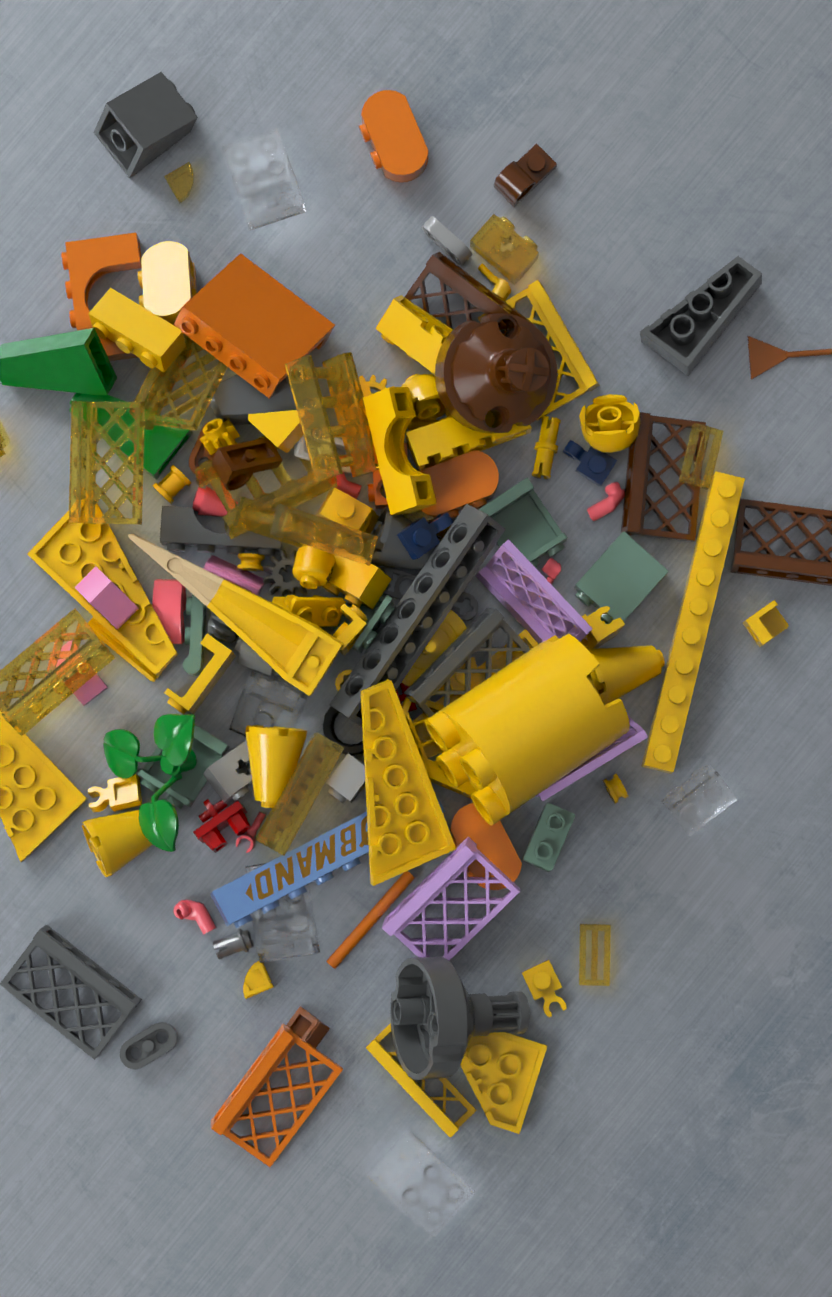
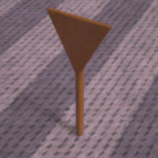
M747 336L751 380L788 358L832 355V349L787 352Z

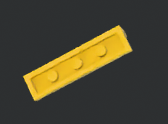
M390 1023L366 1046V1049L451 1138L459 1130V1127L477 1110L447 1078H438L443 1083V1097L429 1096L426 1093L425 1079L422 1080L421 1087L414 1079L409 1077L393 1057L397 1056L396 1052H388L380 1044V1041L391 1032ZM446 1088L455 1097H446ZM434 1100L443 1101V1110ZM446 1101H460L467 1111L454 1122L446 1114Z

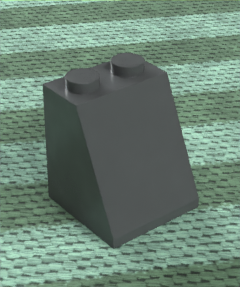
M161 71L107 102L93 133L128 177L131 178L189 134L198 117L193 107L178 93L175 84L168 80Z
M235 375L210 387L212 397L207 398L216 418H223L224 421L230 420L232 425L252 424L248 421V414L301 410L286 378L278 384L270 399L239 375Z

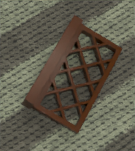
M437 252L430 257L426 267L405 295V298L409 301L422 298L424 311L435 318L445 316L447 326L453 329L451 315L466 313L467 321H472L471 313L479 311L485 315L493 313L512 314L531 322L441 252ZM430 273L440 280V292L426 293L425 279ZM446 285L449 286V287H450L451 289H453V290H447V289H446ZM420 288L421 294L415 295ZM458 293L462 296L465 309L450 311L447 294ZM442 295L445 312L430 314L427 297ZM470 303L474 305L476 308L470 309ZM500 321L498 323L500 325L498 326L499 330L505 329L507 331L506 324Z
M640 412L638 436L629 446L621 533L624 531L630 536L642 535L693 542L696 538L706 422L650 415L651 413ZM653 423L663 424L671 435L659 443L652 435ZM672 426H679L680 428L675 431ZM685 427L697 429L696 442L690 447L686 445L678 434ZM673 437L684 450L674 460L671 459L662 447ZM651 442L655 446L653 450H651ZM694 447H696V449H695V455H694V453L691 451ZM657 450L668 463L658 473L649 464L650 456ZM686 454L694 463V471L688 476H685L675 464ZM670 467L682 480L671 490L659 477ZM648 473H650V474L652 475V478L649 479V480H648ZM693 476V482L691 484L689 479ZM654 480L666 493L655 503L647 495V486ZM683 484L691 492V501L684 506L673 494ZM667 497L678 508V511L669 519H666L657 507ZM647 502L650 507L645 510V505ZM689 506H690V514L686 511V509H687ZM651 510L663 522L655 530L643 528L644 516ZM681 513L689 522L688 534L678 533L670 524ZM665 526H666L667 529L669 530V531H660V530L663 529Z
M740 498L731 573L832 586V558L829 555L832 552V547L825 551L815 539L825 530H828L832 535V520L830 522L826 520L832 519V511ZM745 508L757 509L764 519L752 527L745 518ZM779 512L787 513L794 521L783 531L772 519ZM809 516L817 517L824 525L814 534H811L802 523ZM766 522L777 533L767 543L756 532V529ZM743 526L747 528L745 533H743ZM798 526L807 539L795 547L786 536V533ZM750 534L761 545L754 552L741 551L742 540ZM780 538L791 550L784 556L775 555L769 547ZM809 542L821 554L814 560L805 559L799 551Z

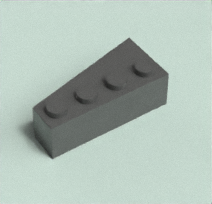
M737 256L707 279V282L685 296V299L663 313L657 321L641 330V342L689 376L762 284V273Z

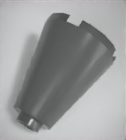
M384 507L377 519L382 524L378 525L377 530L373 529L366 559L369 560V563L378 567L421 570L439 544L419 559L412 560L397 534L412 524L413 521L402 514L390 515L389 507Z

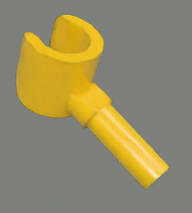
M482 263L478 270L495 285L492 292L503 301H506L511 293L509 283L504 279H499Z

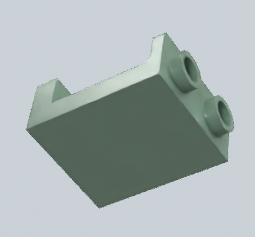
M528 477L478 509L488 514L505 528V531L496 543L500 548L509 539L535 568L540 565L538 559L547 553L552 557L565 548L563 543L567 541L568 537L565 533H562L537 496L534 486Z
M623 531L575 584L574 588L578 591L575 596L587 607L591 604L597 609L609 606L610 610L606 614L601 615V620L606 624H610L612 620L620 617L624 622L669 571Z
M195 724L191 749L196 755V766L190 771L181 773L182 779L176 781L165 791L169 794L166 800L180 809L184 804L191 808L208 782L203 773L210 765L222 758L230 746ZM156 747L151 756L162 755L163 750ZM160 761L147 762L144 768L138 772V775L143 778L141 784L155 793L158 788H161L172 778V775L163 772Z
M547 802L543 807L521 860L547 872L553 870L575 814Z

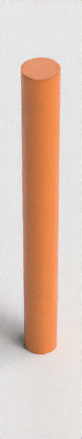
M406 871L400 876L328 958L326 962L334 969L338 967L415 879L410 872Z

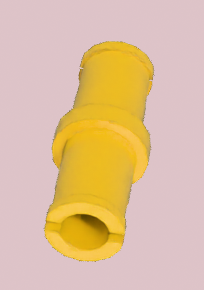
M543 416L539 441L535 442L534 447L537 452L532 476L541 479L542 475L544 479H550L554 454L558 452L559 447L556 445L561 420L555 417H551V420H549V416Z

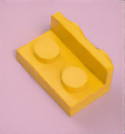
M287 595L286 597H273L272 603L318 626H338L342 615L340 607L344 603L346 604V601L341 597H323L320 595H313L312 597Z
M344 603L340 607L341 612L351 623L348 625L344 622L333 634L336 639L344 643L339 651L343 656L354 646L356 640L367 626L366 621L368 620L367 616L357 606L353 604L349 608Z

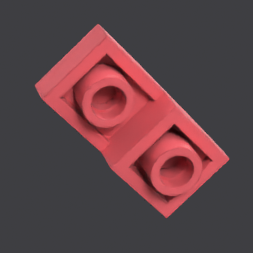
M156 579L154 581L152 606L173 644H183L185 642L183 612L186 610V589L176 579Z

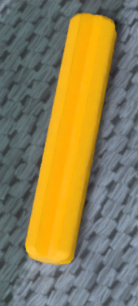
M94 617L90 619L86 625L88 630L150 681L154 682L159 678Z

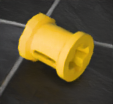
M174 465L170 467L171 471L159 483L152 485L170 504L174 502L173 498L185 485L189 486L192 483Z

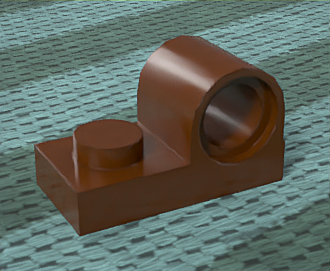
M536 143L517 162H511L500 172L495 179L494 188L515 207L557 167V163Z
M265 437L219 447L212 460V466L226 490L233 491L248 483L253 473L279 468L283 459L273 443Z

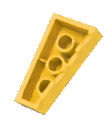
M402 295L392 300L375 328L381 333V337L392 345H397L410 358L419 362L434 375L439 350L447 336L453 331V329Z
M489 411L485 417V422L491 427L494 424L495 417ZM450 415L440 419L438 422L420 426L406 432V441L416 468L420 471L470 451L477 450L482 452L531 433L532 427L531 424L528 426L513 424L512 429L508 433H481L463 426Z

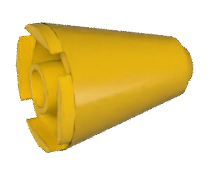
M652 645L588 649L599 662V666L588 677L597 688L604 705L624 696L660 675L662 667L665 666L662 652L659 649L656 650Z
M246 725L245 733L255 800L261 801V807L279 808V803H286L307 737V730Z
M139 810L87 819L82 822V830L88 847L98 860L95 862L105 878L110 875L112 876L153 845L141 830Z

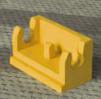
M609 606L601 607L589 616L586 614L581 616L593 628L581 641L587 649L599 648L614 638L624 627L625 623L621 617L612 620L610 624H605L604 621H601V615L606 614L610 610Z

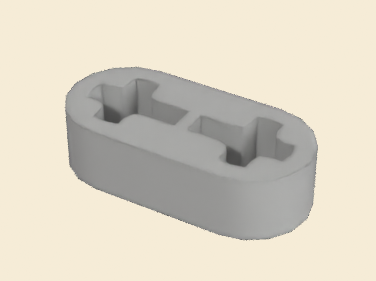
M431 216L422 225L421 229L459 265L462 266L471 257L472 252L435 217Z

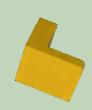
M775 600L742 623L759 647L789 626L776 608L778 604Z

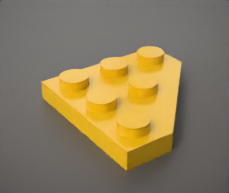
M508 1032L489 1033L488 1036L471 1037L460 1066L490 1125L520 1134L547 1045Z

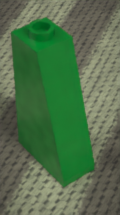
M95 328L0 345V381L5 386L103 396L108 395L117 380V375Z
M76 393L69 403L71 405L69 412L156 480L193 434L191 428L183 423L110 395Z

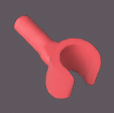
M550 558L541 569L548 575L546 580L551 585L561 572V564L553 558Z
M259 811L251 825V829L236 840V847L239 846L243 838L250 841V848L246 853L255 847L256 840L254 837L266 814Z

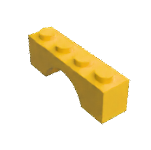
M388 387L363 397L390 515L410 514L437 504L430 475L417 471L410 464L405 453V432L409 423L416 416L409 387Z

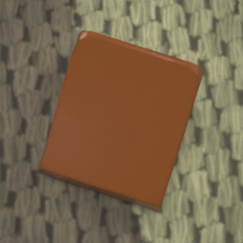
M301 1006L286 1025L293 1030V1033L314 1048L318 1046L330 1029Z

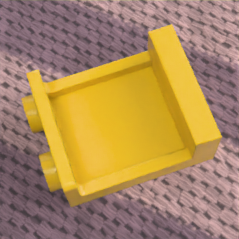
M208 633L200 644L214 656L184 697H179L168 688L164 692L170 697L167 703L183 715L187 710L195 714L236 657L230 649Z

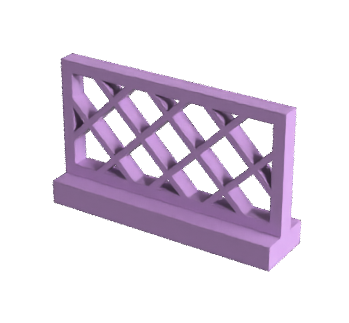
M509 539L502 544L488 564L476 575L483 585L539 644L554 635L560 639L567 634L572 635L581 642L593 629Z
M628 715L630 729L626 734L539 793L536 797H539L542 801L546 800L648 738L647 734Z
M469 836L384 919L382 929L390 936L394 934L417 957H430L427 954V945H444V955L442 957L447 960L452 959L520 893V888L476 848L477 844ZM475 859L485 867V877H468V866ZM464 871V877H458ZM489 872L495 877H489ZM451 883H464V898H447V887ZM468 883H486V898H468ZM490 883H502L510 891L503 898H490ZM443 891V898H436ZM429 904H443V918H426V907ZM447 904H465V918H447ZM469 904H486V915L483 918H469ZM490 904H496V905L490 910ZM422 912V918H416ZM409 924H422V938H410L403 930ZM426 924H444V938H427ZM448 924H465V935L462 938H448ZM469 924H475V925L469 930ZM448 945H454V946L448 951Z

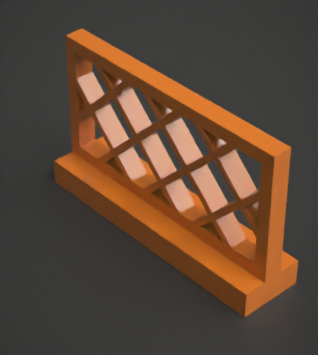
M283 1023L212 1118L211 1129L219 1135H225L264 1164L271 1167L334 1083L343 1068L297 1036L291 1028ZM294 1044H297L306 1051L307 1061L289 1064L287 1053ZM309 1053H310L312 1056H314L315 1058H317V1059H316V1060H310V1055H309ZM283 1058H285V1065H279ZM325 1064L333 1070L327 1079L313 1081L311 1066ZM308 1066L310 1082L292 1085L290 1069ZM286 1070L289 1085L271 1088L269 1077L272 1073ZM266 1083V1084H267V1089L260 1090V1089L263 1087V1085ZM316 1086H321V1087L319 1088V1090H318V1091L316 1092V1094H315V1088H314V1087H316ZM311 1087L313 1097L308 1104L295 1106L293 1090ZM290 1091L292 1106L274 1109L272 1094ZM268 1094L271 1110L252 1113L251 1102L254 1097ZM248 1107L249 1113L243 1114V1112ZM301 1110H303L302 1113H301V1114L299 1115V1117L297 1118V1113H296V1111H301ZM293 1112V1125L288 1129L277 1130L275 1115ZM271 1115L274 1131L256 1134L253 1118ZM250 1119L251 1135L239 1136L231 1131V1128L237 1121ZM284 1135L282 1140L279 1142L278 1136ZM275 1136L276 1148L268 1157L258 1150L257 1139ZM253 1140L254 1146L248 1143L247 1141Z

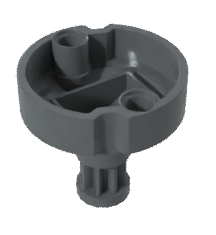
M440 956L408 958L402 962L395 976L396 989L391 994L390 1002L391 1031L398 1060L403 1070L412 1079H438L453 1076L460 1067L471 1037L488 1036L489 1033L493 1032L524 1034L528 1029L530 1007L528 999L522 991L509 992L507 995L487 996L485 993L468 994L454 966L449 960Z

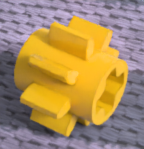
M218 418L211 420L204 426L203 433L205 436L201 437L200 441L209 454L213 455L219 447L237 444L235 439L240 435L230 420L223 422L222 419Z

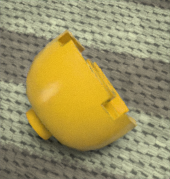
M414 374L408 377L405 383L402 384L401 387H409L416 415L408 425L409 430L438 422L436 418L441 417L444 413L446 416H450L438 395L435 375Z
M614 394L598 396L593 399V404L587 408L584 405L579 415L584 439L598 451L608 453L622 451L628 448L638 436L640 427L638 405L634 402L633 406L627 402V397Z

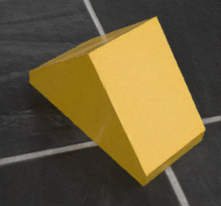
M307 409L248 414V421L276 447L286 453L293 448L316 421L315 415Z

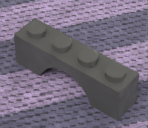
M162 506L160 543L167 545V550L185 551V547H197V552L215 553V548L227 549V554L238 555L239 553H245V550L257 551V554L271 557L272 555L275 556V552L282 550L284 515L283 512L252 511L246 523L237 530L228 533H217L208 530L200 524L192 507Z

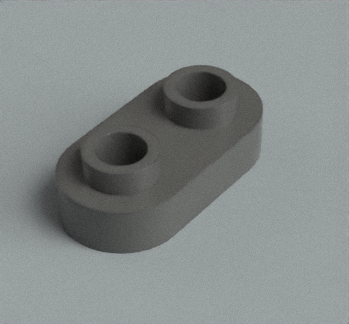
M159 1022L127 1040L120 1049L122 1063L130 1069H139L169 1052L177 1043L178 1036L175 1028L169 1023ZM159 1032L167 1034L168 1040L166 1043H160L157 1040ZM137 1047L141 1050L142 1054L139 1059H134L131 1056L132 1048Z

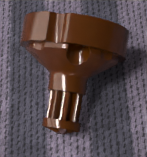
M506 313L484 315L480 323L474 320L463 322L443 342L435 364L436 388L446 410L463 426L481 433H508L512 429L513 424L528 426L536 421L547 409L553 398L557 383L555 355L544 334L524 318ZM500 321H503L507 326L505 336L499 330L498 323ZM489 411L495 417L494 424L491 427L485 422V417Z

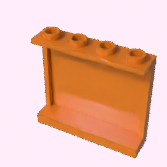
M240 253L182 306L174 326L270 399L278 384L315 348L319 350L326 343L335 324Z

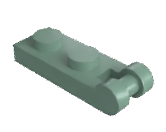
M192 594V597H187L186 615H191V627H185V645H190L189 657L183 661V669L190 676H198L203 671L204 647L200 643L205 637L206 606Z

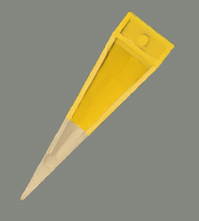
M135 534L128 535L130 540L207 606L284 680L308 696L314 693L343 647V642L321 629L320 626Z

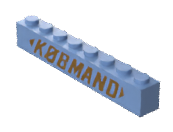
M436 794V797H437V800H438L439 805H440V807H441L442 813H444V812H446V811H445V809L443 808V806H442V804H441V802H440V800H439V798H438V796H437V794ZM367 811L212 891L210 895L226 926L228 927L234 923L235 927L239 928L253 920L251 917L252 913L261 909L263 914L280 906L277 900L287 895L292 900L307 892L306 885L316 881L319 886L334 878L332 872L338 868L343 867L344 871H347L361 864L359 858L369 853Z

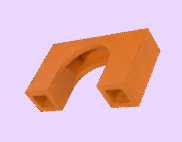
M136 232L65 242L66 252H61L63 268L64 270H69L70 281H65L67 298L73 299L74 310H69L72 328H77V331L92 328L88 314L90 312L88 297L92 286L99 278L113 272L142 268L140 240ZM99 337L110 361L138 358V356L131 352L127 354L120 350L116 343L110 339Z

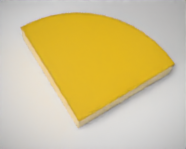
M263 959L254 963L245 976L243 985L245 999L274 987Z

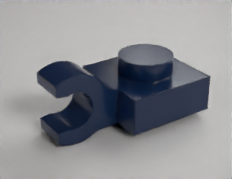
M572 440L568 442L563 450L565 455L580 463L575 471L600 487L617 462L616 459L607 453L598 451L592 446L588 451H585Z
M448 512L442 516L441 514L437 515L429 522L422 517L398 533L397 536L412 560H416L439 544L440 541L436 534L454 522Z

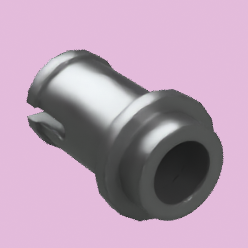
M239 929L237 934L213 941L214 950L227 947L216 953L218 959L221 960L243 950L245 953L249 952V948L254 947L250 932Z

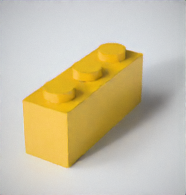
M111 287L88 313L92 328H95L98 337L102 339L108 338L115 342L120 350L127 354L131 352L138 356L149 368L156 367L165 372L186 347L184 334L179 328Z

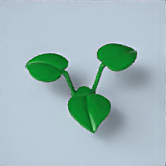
M166 714L157 719L154 725V740L157 747L163 750L162 755L138 756L140 742L128 730L115 729L109 731L103 739L107 764L116 776L130 778L136 774L138 762L160 761L163 772L172 775V778L151 797L152 803H144L139 809V824L145 837L154 846L168 852L176 851L175 843L178 836L179 820L173 805L167 800L158 799L176 781L182 779L181 773L190 771L196 766V755L191 749L195 728V715Z

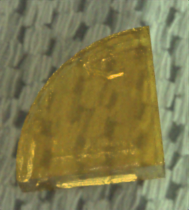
M190 161L164 176L179 204L189 196L194 183V172Z

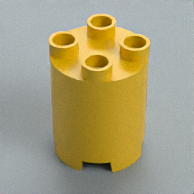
M570 634L560 639L554 635L548 640L541 642L425 720L429 734L435 743L445 751L436 757L439 768L443 771L448 781L456 788L469 781L476 790V792L471 794L472 802L482 818L491 826L604 750L630 729L629 718L623 701L618 698L604 705L597 688L588 677L599 666V662L581 642Z

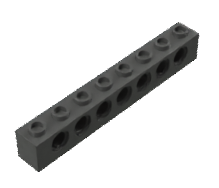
M469 504L464 506L329 704L331 707L362 727L361 691L387 679L392 680L396 691L505 531L504 527L488 514Z

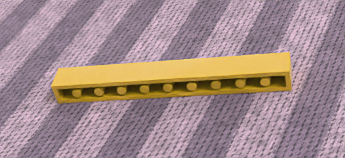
M717 471L712 476L641 767L669 774L674 772L745 478Z

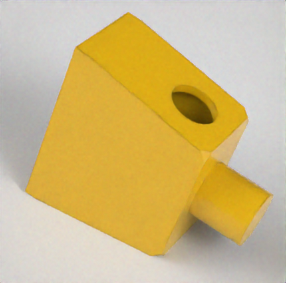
M337 488L329 491L315 515L317 518L364 544L376 526L379 517L371 507Z

